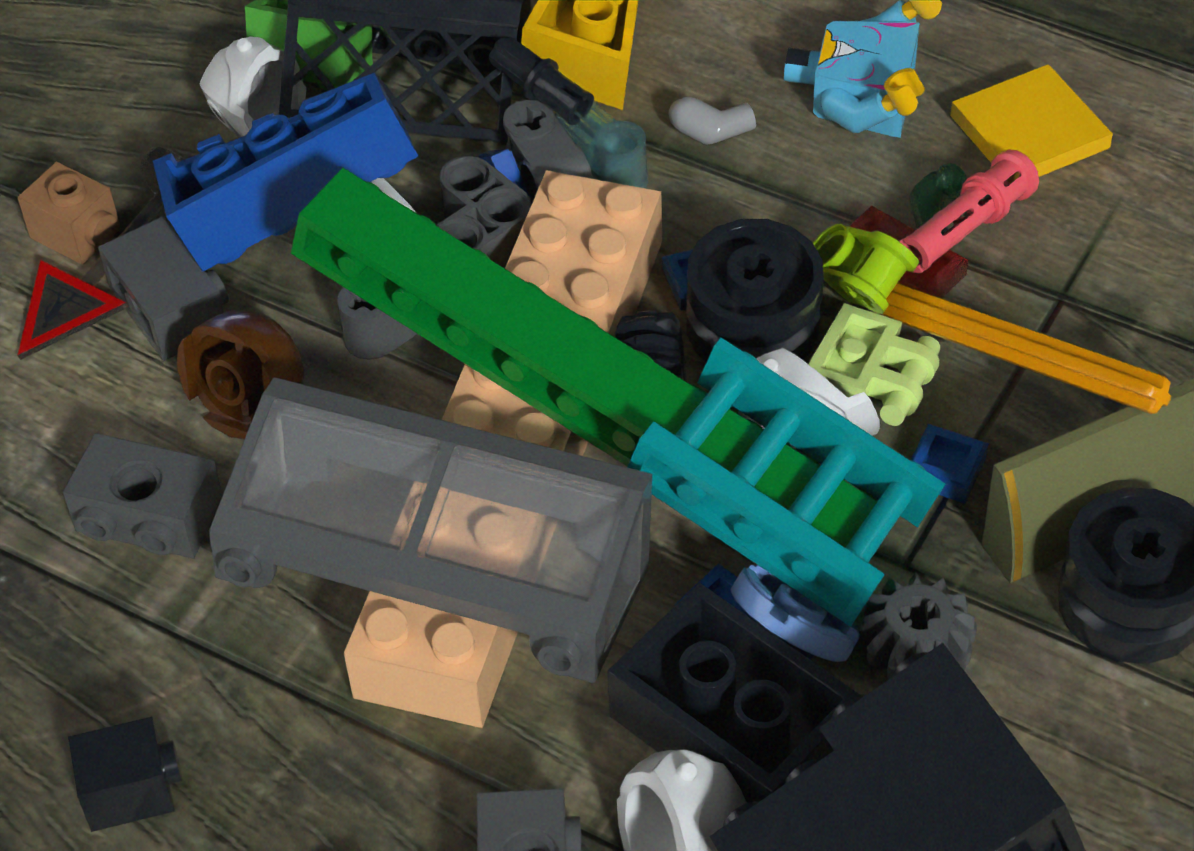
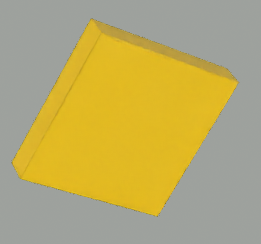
M1049 64L952 101L950 116L991 163L1002 151L1009 149L1017 150L1025 154L1034 163L1039 177L1111 147L1113 133ZM1014 173L1007 181L1011 184L1020 176V173Z

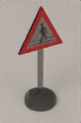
M158 146L151 147L143 156L139 169L144 182L155 196L119 237L152 222L164 208L153 160L171 153L177 162L184 160L182 157ZM101 257L81 280L40 260L17 355L20 360L129 307L125 301L95 287L105 275Z

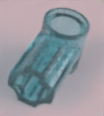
M595 101L585 118L581 117L576 111L574 112L580 118V122L576 125H570L560 115L554 114L572 141L578 144L584 152L590 168L596 172L597 180L640 188L647 187L646 135L640 126L633 122L616 121Z

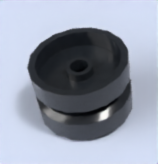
M738 219L716 226L699 239L688 258L686 334L695 352L707 362L714 345L720 338H723L755 358L781 348L790 351L802 360L807 357L819 334L820 304L822 302L824 284L823 260L812 241L792 226L770 219Z
M1126 487L1100 494L1079 510L1068 533L1065 562L1061 569L1058 584L1059 611L1068 629L1090 650L1119 662L1150 664L1177 656L1194 642V507L1186 500L1158 489Z

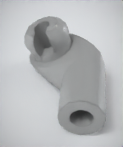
M683 97L674 101L668 112L671 124L679 132L704 145L714 144L756 128L755 115L748 103L720 111L699 99Z

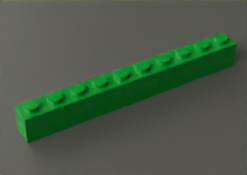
M342 168L299 213L291 249L292 255L626 466L630 462L639 439L653 421L672 434H676L707 395L701 388L690 385L655 363L645 353L634 350L605 332L591 319L573 312L546 295L538 286L525 282L490 260L482 251L469 247L437 227L429 218L418 215L383 193L373 183L362 180L345 168ZM729 409L699 447L698 451L732 472L764 429L757 423L745 419ZM785 445L754 488L788 510L817 471L820 464L813 458ZM843 480L811 525L843 547H846L877 503V500L869 493L859 490Z

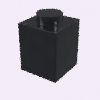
M152 716L68 736L77 797L91 832L175 812L170 784L182 781L179 759L173 740L160 742Z

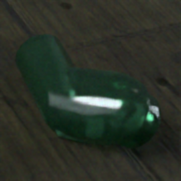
M953 163L942 164L937 171L929 173L912 189L909 195V204L916 229L960 196L962 185L967 178L965 172L958 165ZM945 227L941 233L944 234L948 228Z

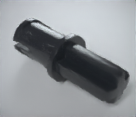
M501 37L495 42L494 48L489 54L491 64L523 87V94L527 99L540 100L564 118L570 125H576L580 122V118L574 114L575 111L581 117H586L594 102L593 94L584 90L558 71L559 66L556 61L550 58L541 59L512 37Z

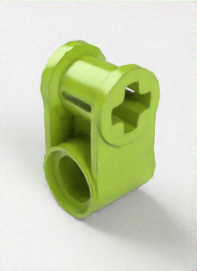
M835 224L825 229L812 242L823 260L824 281L849 303L864 306L878 314H883L889 306L886 298L906 271L913 272L919 264L918 258L906 246L880 231L869 232L845 226L844 224Z

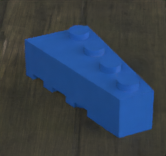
M372 73L304 100L299 107V114L287 118L285 115L271 113L252 121V128L243 137L225 143L221 135L218 134L198 142L197 150L200 154L177 162L171 153L153 160V165L166 217L201 270L205 271L217 264H227L236 260L248 247L271 235H282L293 229L297 225L299 213L342 168H345L364 181L372 182L377 178H388L397 174L405 167L407 162L418 157V154L407 129L375 73Z

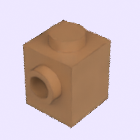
M57 161L17 197L29 237L81 265L99 250V246L111 241L114 235L121 229L110 188Z

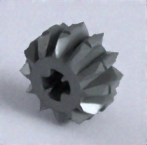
M916 572L909 579L908 586H903L888 578L885 586L882 588V595L872 594L864 606L863 622L859 624V634L861 635L859 642H861V648L867 650L866 661L869 663L870 670L887 669V679L889 680L892 678L896 668L904 660L920 652L928 653L941 643H944L963 670H965L966 665L971 660L973 648L971 644L975 641L977 624L974 622L975 616L967 613L968 603L966 602L965 594L947 595L948 587L944 577L932 586L922 585V581Z

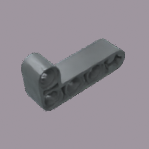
M474 156L454 158L448 161L440 172L445 219L436 226L469 247L482 251L490 260L505 268L532 205L531 199L524 190L487 161ZM343 287L337 297L345 347L350 354L367 360L381 358L417 335L411 329Z

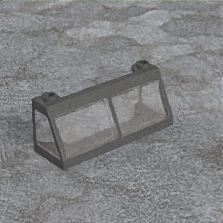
M274 377L261 396L209 529L215 578L228 581L240 587L260 588L271 583L276 575L277 566L528 634L533 655L547 671L555 675L569 676L595 684L648 572L652 474Z

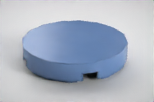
M750 564L747 569L744 567L730 589L735 601L761 625L790 644L814 656L833 662L846 661L861 636L855 622L850 627L759 565Z

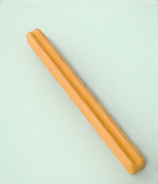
M899 283L896 284L886 298L889 306L883 314H880L901 321L904 325L1149 414H1156L1162 406H1168L1172 396L1168 393L1171 382L1164 375Z

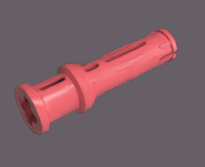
M1009 149L999 153L992 160L990 169L985 173L978 172L967 178L962 185L959 197L938 211L911 235L899 241L919 260V264L913 272L922 273L935 260L960 243L963 238L982 223L993 224L999 222L1009 213L1010 205L1013 202L1025 200L1032 196L1039 185V175L1034 163L1025 154ZM1019 172L1020 176L1010 184L1007 179L1014 173ZM987 194L990 195V197L985 201L981 200ZM964 212L968 213L965 217L961 216ZM953 222L954 225L942 234L941 231Z

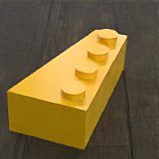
M538 0L522 28L521 44L543 60L550 58L556 61L559 66L558 71L584 90L592 93L594 101L623 110L639 0Z

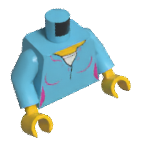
M899 0L876 17L861 21H833L827 24L821 51L788 48L784 68V81L814 85L813 113L818 118L834 121L851 133H860L868 130L901 138L905 116L915 111L918 106L916 97L921 96L925 91L921 80L915 72L920 23L916 22L915 16L919 15L922 19L935 18L940 13L942 1L909 0L906 3L903 0Z

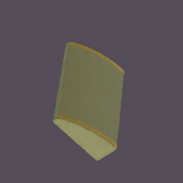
M1194 378L1170 388L1168 392L1172 396L1170 403L1166 407L1162 406L1156 414H1149L1129 406L994 465L982 547L1009 583L1064 560L1068 533L1079 510L1100 494L1126 487L1158 489L1177 496L1188 503L1194 501Z

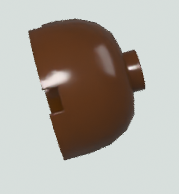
M230 310L196 326L192 333L182 339L178 346L177 370L189 401L198 396L202 404L210 411L202 418L211 427L231 438L245 439L261 396L274 377L303 384L304 367L300 352L293 339L275 320L260 312ZM264 423L261 433L266 431V423Z

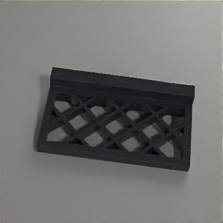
M288 0L279 115L291 118L299 114V110L291 109L293 86L311 71L328 91L335 88L318 66L342 46L364 70L354 80L375 73L401 52L421 76L419 80L396 98L376 73L375 75L392 105L403 117L404 120L402 122L408 134L507 144L508 135L503 127L504 112L511 105L513 80L497 68L484 78L464 54V51L479 39L498 40L501 37H512L517 40L521 2L504 0ZM299 20L324 22L338 40L312 60L297 42ZM335 23L355 26L343 34ZM365 27L381 28L395 45L371 66L349 41ZM392 29L412 32L401 40ZM422 33L438 34L452 51L428 72L406 47ZM450 35L470 38L458 46ZM297 53L306 66L294 75ZM458 58L478 84L453 103L434 81L433 77ZM501 74L500 93L498 95L489 83ZM425 83H427L447 108L431 123L416 122L401 104ZM483 89L498 107L496 129L473 127L459 111V108ZM450 115H453L461 126L441 123Z

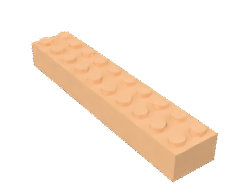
M546 170L505 269L525 282L538 286L546 295L578 315L591 319L599 328L616 338L615 331L622 316H632L637 311L662 243L661 191ZM466 364L442 417L443 421L583 456L588 441ZM415 482L388 546L389 549L396 551L404 549L426 489V484ZM440 488L417 554L422 558L534 588L559 519ZM369 591L344 651L353 699L483 728L518 632Z

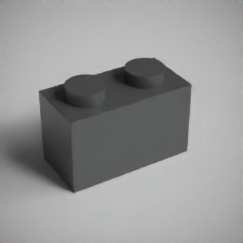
M163 217L98 247L109 288L118 299L126 302L122 304L163 361L178 354V346L182 339L190 335L196 326L224 313L222 305L229 302V298L220 277L214 270L208 272L201 270L181 238L177 236Z

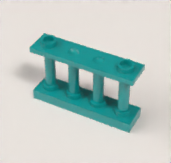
M720 338L714 345L697 382L709 390L707 395L676 434H672L653 421L639 439L627 468L652 474L653 496L851 627L885 575L869 564V561L900 516L918 528L946 484L927 472L917 462L902 456L761 364L753 355L741 351L725 339ZM731 406L765 427L732 472L698 451L699 447ZM787 442L821 464L788 510L754 488ZM843 479L859 490L869 493L877 500V503L846 547H843L811 525Z

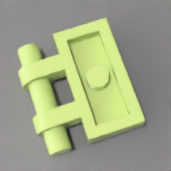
M844 303L808 365L819 372L847 397L864 392L867 396L882 400L881 419L889 425L897 426L903 423L906 416L915 413L923 398L921 386L932 380L939 367L938 353L940 352V344L931 336H922L917 342L899 337L902 327L901 321ZM884 366L897 368L899 372L884 368Z

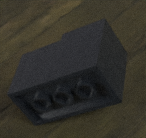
M941 643L928 653L920 652L910 656L896 668L892 678L867 695L859 694L840 704L833 712L831 719L819 727L833 752L822 759H812L799 765L788 775L785 785L760 802H749L735 809L725 819L723 827L709 836L718 851H1086L1064 801L944 643Z

